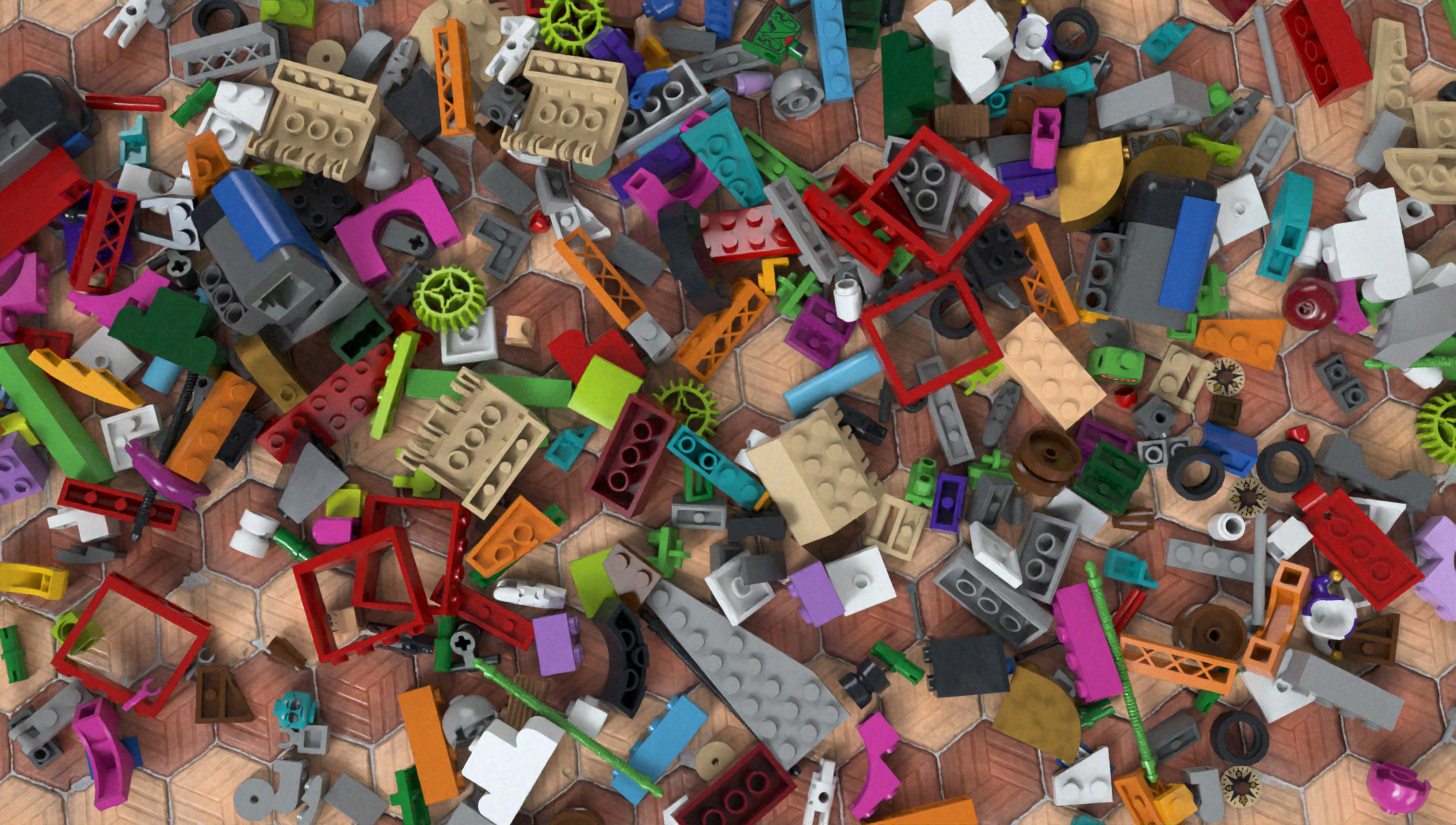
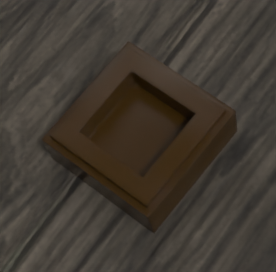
M1218 394L1213 395L1208 421L1237 427L1243 400Z

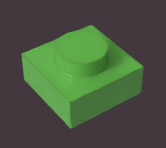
M1219 82L1207 89L1212 114L1207 117L1208 120L1234 103Z

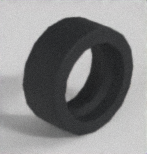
M201 0L195 6L192 13V25L195 32L202 38L211 35L206 29V23L214 12L220 9H229L233 12L235 20L229 30L248 25L245 12L234 0Z
M1068 7L1060 10L1049 23L1054 34L1053 48L1060 60L1064 62H1075L1083 59L1095 46L1099 37V26L1096 19L1088 11L1079 7ZM1067 21L1079 24L1087 35L1085 43L1079 48L1065 46L1057 36V28L1061 23Z
M1066 96V99L1060 104L1061 122L1058 148H1067L1083 143L1089 108L1086 98Z
M955 286L943 290L934 299L930 308V321L939 335L947 339L960 340L968 337L976 328L972 320L960 329H953L943 322L941 318L943 303L951 298H960ZM971 290V292H972V294H973V296H974V298H975V300H976V302H977V304H978V306H979V308H980V310H981V312H982V314H983V305H982V303H981V300H980V298Z
M1294 441L1276 442L1265 447L1258 455V461L1256 462V471L1261 483L1269 490L1277 493H1290L1302 490L1313 480L1316 470L1315 460L1311 452L1304 445ZM1288 451L1296 456L1300 471L1295 481L1291 483L1280 482L1272 473V458L1278 452Z
M1200 446L1185 447L1178 451L1169 461L1166 470L1167 480L1172 488L1180 496L1191 501L1206 500L1215 495L1222 487L1225 479V468L1220 459L1205 447ZM1198 460L1207 461L1210 464V472L1202 483L1192 487L1182 484L1181 476L1183 470L1189 464Z
M1230 710L1220 714L1213 721L1210 729V743L1214 752L1221 759L1237 766H1251L1258 763L1266 755L1269 748V733L1265 724L1258 717L1243 711ZM1236 721L1247 723L1254 732L1253 745L1243 755L1231 753L1224 743V735L1227 728Z

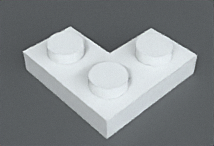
M151 404L100 420L113 471L121 473L134 468L131 457L124 449L126 444L130 445L129 441L131 439H140L164 430L158 405Z

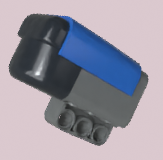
M24 70L0 87V192L58 146L63 147L72 159L75 160L95 143L93 138L101 131V121L76 89L64 78L50 75L40 70Z
M241 167L228 168L215 179V187L211 189L212 193L201 201L191 214L194 227L215 259L202 272L200 284L222 321L245 336H252L267 323L286 326L293 322L332 288L333 278L329 274L328 262L281 193L249 170Z
M1146 171L1135 177L1127 192L1119 225V233H1097L1088 242L1076 293L1077 306L1088 312L1185 331L1189 312H1195L1221 206L1220 203L1216 202L1218 196L1216 186L1205 179L1195 177L1183 178L1153 171ZM1102 238H1106L1109 242V248L1104 253L1098 247L1099 241ZM1096 265H1100L1103 270V274L1098 280H1095L1092 276V270ZM1090 292H1094L1096 302L1093 306L1089 307L1086 304V296Z

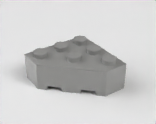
M1167 71L1095 98L1100 129L1109 131L1111 134H1121L1126 131L1147 128L1149 130H1156L1164 126L1180 124L1195 125L1201 123L1202 118L1212 115L1207 85L1172 71Z
M888 135L881 160L885 169L910 140ZM921 146L893 178L892 182L918 227L927 234L948 238L964 178ZM959 151L969 159L968 153Z

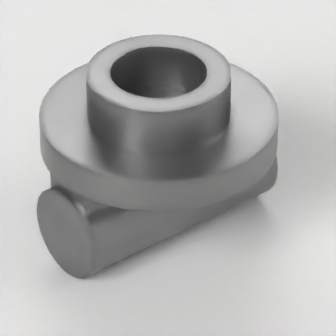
M1013 497L1008 499L1002 514V518L1006 523L1021 526L1027 520L1029 508L1024 502V498Z

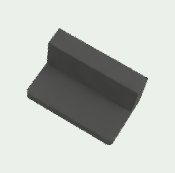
M619 232L616 236L618 241L606 259L620 270L652 289L666 268L665 261Z

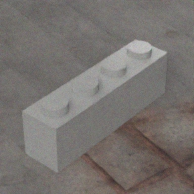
M1294 650L1282 681L1292 685L1291 691L1304 697H1308L1310 694L1316 697L1314 702L1329 709L1335 706L1339 708L1338 714L1354 721L1357 717L1363 720L1362 726L1379 732L1380 728L1393 731L1405 700L1313 654Z

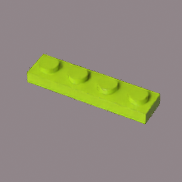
M413 331L403 332L395 340L393 349L396 353L393 361L388 364L385 375L388 377L386 385L381 388L378 394L377 401L380 402L378 411L373 414L369 426L372 428L370 437L381 440L390 434L406 384L408 368H411L421 336L419 333Z

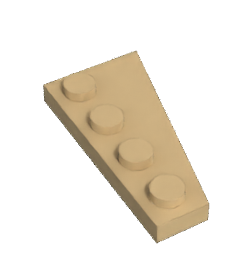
M1383 18L1373 21L1369 64L1372 68L1374 79L1366 85L1363 122L1373 124L1377 113L1385 109L1407 121L1403 131L1412 132L1416 130L1415 120H1412L1411 114L1414 101L1413 96H1409L1407 83L1411 81L1410 70L1407 71L1404 58L1408 55L1404 25L1401 22Z

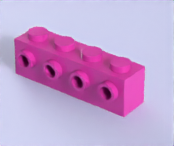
M1087 583L1056 590L1051 605L1047 604L1049 613L1055 617L1057 623L1056 634L1059 641L1065 646L1067 652L1065 654L1066 664L1070 670H1073L1076 679L1074 683L1075 690L1079 698H1082L1084 704L1125 692Z

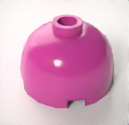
M1373 761L1367 775L1366 784L1370 796L1380 805L1382 811L1391 815H1397L1398 813L1406 814L1416 812L1423 806L1432 787L1427 779L1422 783L1416 778L1418 773L1409 768L1387 761L1383 762L1384 767L1377 766V761Z

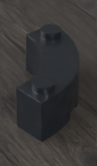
M684 200L658 210L660 242L666 243L670 257L666 262L674 280H680L687 293L684 296L704 316L730 308L732 283L720 273L711 259L702 234L700 212Z
M606 597L591 619L603 634L609 653L608 676L598 699L615 713L633 720L647 688V685L644 684L646 669L649 667L648 645L644 643L640 630L642 627L631 609L622 600Z

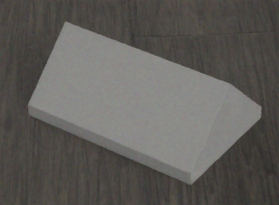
M1032 511L1016 551L1023 582L1017 588L1032 600L1051 605L1081 526Z

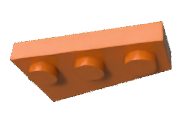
M210 129L185 141L193 196H198L199 203L212 193L211 189L215 187V179L226 169L232 167L214 132Z
M1200 320L1197 324L1196 340L1192 341L1191 347L1270 371L1273 370L1287 320Z
M519 495L468 554L465 560L484 577L489 578L563 532V530L523 496Z

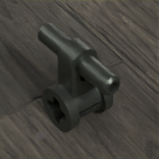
M167 248L165 250L166 253L147 263L149 269L154 272L167 265L168 273L172 278L176 279L177 284L183 290H193L200 285L201 273L198 269L194 268L192 261L184 256L191 252L190 250Z
M884 376L883 388L879 390L878 401L881 403L878 421L879 423L887 424L890 418L891 403L898 404ZM917 386L910 387L909 389H907V391H909V390H911V389H913V388H915V387H917ZM928 396L919 399L920 402L915 406H912L911 403L902 409L910 414L918 413L927 405Z
M466 621L459 626L451 637V648L455 653L463 655L464 660L451 662V672H447L448 674L468 671L469 673L481 671L476 669L472 663L475 657L482 658L489 666L501 663L502 659L499 653L480 657L477 643L482 637V630L478 625Z

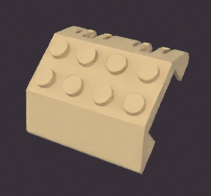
M438 0L422 11L407 37L419 45L418 52L437 76L432 28L446 26V20L457 18L466 25L475 116L480 113L478 109L484 92L499 78V73L502 71L501 68L494 77L485 73L487 66L510 37L501 34V17L516 15L509 9L510 7L506 2L494 3L497 0ZM447 34L441 35L442 47L448 51ZM535 43V45L531 49L536 51H542L540 50V47L537 43ZM531 50L508 82L524 71ZM450 59L444 65V73L451 77ZM451 86L448 92L453 98V91Z
M531 50L523 76L533 83V87L518 131H514L508 125H505L500 140L501 147L517 152L528 150L529 154L532 155L537 154L564 161L574 158L576 163L598 166L613 154L629 106L626 66L623 63Z
M281 58L271 81L280 91V94L262 138L255 132H250L245 145L246 154L265 160L274 157L276 163L306 172L309 171L313 174H318V172L323 170L324 177L333 178L344 183L348 182L361 172L379 127L380 87Z
M462 367L456 375V378L462 383L453 380L450 386L455 392L464 396L458 401L449 395L442 394L439 400L445 405L437 402L423 421L427 427L420 425L417 429L422 437L431 440L429 444L425 445L410 439L407 443L409 448L404 447L397 458L413 471L420 468L464 499L461 503L463 506L485 520L544 440L550 429L530 409L488 379L466 367Z
M829 397L814 406L812 409L815 412L777 437H766L745 451V454L780 514L784 516V521L800 546L834 534L878 504L886 491L881 481L877 480L878 476L875 471L867 474L864 473L870 461L867 457H864L865 452L856 436L850 434L852 432L850 426L838 427L837 424L844 415L840 410L836 411L839 406L834 397Z

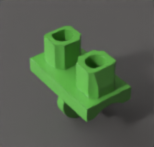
M1218 264L1206 266L1195 312L1198 313L1197 317L1221 313V311L1228 310L1229 308L1228 299L1226 296H1220L1219 287L1225 286L1227 276L1225 271L1218 270Z
M802 271L799 276L791 272L787 278L779 275L775 281L780 287L775 294L781 300L774 309L779 314H787L796 319L804 306L799 302L803 294L809 298L812 293L815 292L819 295L823 290L815 281L817 276L812 271H809V273Z
M993 449L991 456H981V463L967 461L966 470L969 475V488L975 490L982 473L1008 479L1018 484L1011 475L1010 468H1007L1009 467L1010 459L1001 458V451Z
M921 457L919 464L912 463L905 500L917 506L925 504L932 507L939 470H935L936 460Z
M661 527V530L649 531L648 543L652 546H659L658 557L647 556L646 560L664 573L662 578H674L675 568H682L683 557L691 558V553L684 552L685 541L678 540L679 529Z

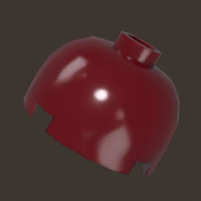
M1308 276L1297 280L1288 287L1282 298L1281 309L1284 318L1291 326L1302 331L1311 332L1325 328L1336 319L1341 310V296H1339L1332 282L1323 277Z

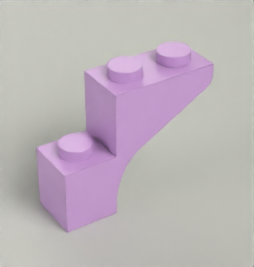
M1431 516L1409 539L1417 546L1416 551L1429 559L1420 569L1425 578L1413 586L1416 589L1414 592L1419 598L1432 604L1440 618L1448 622H1456V571L1454 567L1456 525L1447 516Z

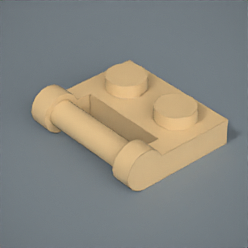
M1170 344L1145 392L1152 396L1157 395L1161 401L1167 402L1182 412L1192 414L1195 408L1194 402L1208 374H1212L1215 364L1201 359L1174 344ZM1191 366H1193L1198 371L1184 399L1177 397V394Z
M884 493L880 499L881 504L868 537L865 536L863 545L870 547L876 544L879 551L910 562L929 510ZM891 506L899 508L885 544L880 542L879 538Z

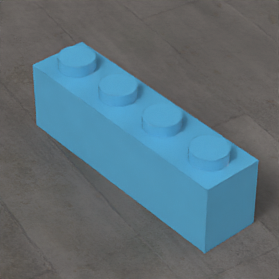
M810 0L820 83L825 94L823 105L848 102L852 99L853 92L841 0Z
M684 692L680 697L677 695L672 697L665 706V709L668 710L662 719L657 716L647 728L650 732L644 741L639 738L629 750L632 756L627 761L628 765L630 764L631 767L640 771L643 776L648 775L651 777L654 784L709 717V714ZM614 768L610 773L614 776L610 785L637 806L648 790L643 791L639 788L638 783L626 777V774L624 775L617 768Z

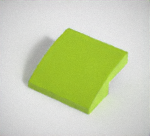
M594 355L567 407L613 430L629 393L639 392L644 380L600 356Z
M614 546L569 562L587 618L595 615L606 597L620 600L602 565Z

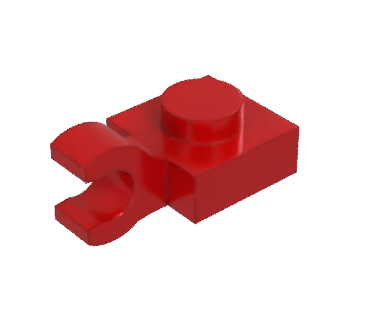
M402 305L393 309L388 321L394 330L392 333L396 337L407 331L421 334L416 349L417 352H421L424 345L429 347L434 341L433 336L426 331L417 329L420 323Z

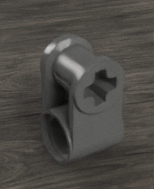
M389 219L379 243L390 250L407 254L419 260L430 259L436 250L435 243L426 234L393 219ZM424 243L423 247L416 248L418 244Z

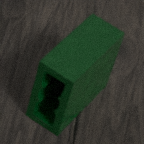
M366 296L349 314L340 318L327 329L326 334L331 348L352 367L394 330L386 315Z

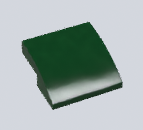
M841 0L847 47L877 50L882 0Z
M1101 438L1085 461L1071 489L1115 516L1120 517L1124 514L1133 492L1139 489L1149 466Z

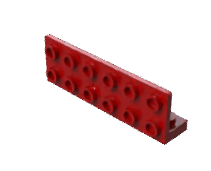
M58 146L0 192V262L94 188V184L63 147Z
M388 335L352 367L344 362L309 393L308 397L282 417L275 412L268 418L257 434L256 441L282 465L299 428L303 424L309 427L329 447L334 445L380 404L377 398L381 388L385 387L388 377L385 373L388 364L393 361L396 353L393 349L395 342ZM412 361L411 369H419Z

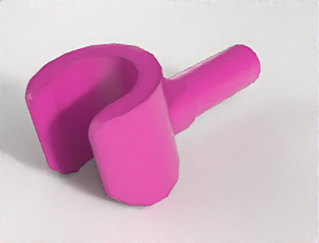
M149 678L143 682L142 689L122 706L125 711H128L146 696H154L160 692L161 686L154 692H147L146 685L154 680V678Z

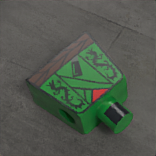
M769 0L742 37V49L776 65H782L788 55L801 62L809 51V47L799 42L802 34L801 24L775 0Z

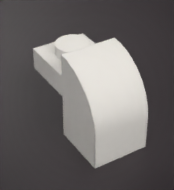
M63 508L57 511L58 515L47 518L50 529H66L78 525L82 542L95 543L121 535L118 519L77 509Z

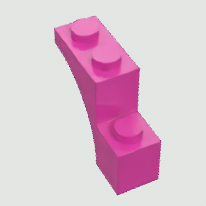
M36 252L25 254L23 268L13 286L0 297V344L15 342V331L18 329L15 317L48 313V302L51 301L48 278L51 277V267Z
M1322 256V263L1324 267L1328 270L1327 263L1324 262ZM1356 279L1333 283L1342 300L1340 313L1335 320L1337 321V326L1349 335L1361 332L1370 325L1357 301Z
M147 268L134 284L120 292L106 296H91L71 290L67 300L76 304L74 309L89 317L93 313L99 317L98 323L111 328L117 313L123 307L131 305L148 311L159 287L164 286L179 292L180 286Z
M104 697L77 706L72 723V728L80 737L90 759L95 782L94 806L100 812L113 806H118L128 800L135 762L134 757L117 738L121 717Z
M876 708L855 726L865 744L868 759L864 785L855 800L848 806L857 820L862 817L865 819L870 817L877 810L878 807L876 805L884 798L886 800L892 798L899 791L898 786L901 784L894 773L879 757L883 753L888 755L896 749L900 736Z

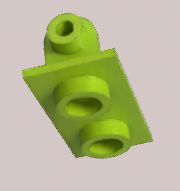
M1194 130L1191 133L1186 132L1184 142L1186 143L1184 147H1202L1206 149V154L1213 155L1211 163L1232 168L1243 151L1240 148V144H1236L1235 140H1228L1225 144L1217 143L1218 137L1210 141V136Z
M279 163L251 166L250 170L276 190L298 187L307 178L306 171Z

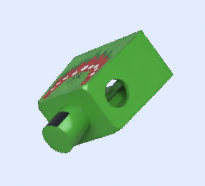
M1111 346L1088 351L1086 371L1095 380L1136 386L1142 379L1145 353ZM1103 359L1102 364L1099 367V360Z

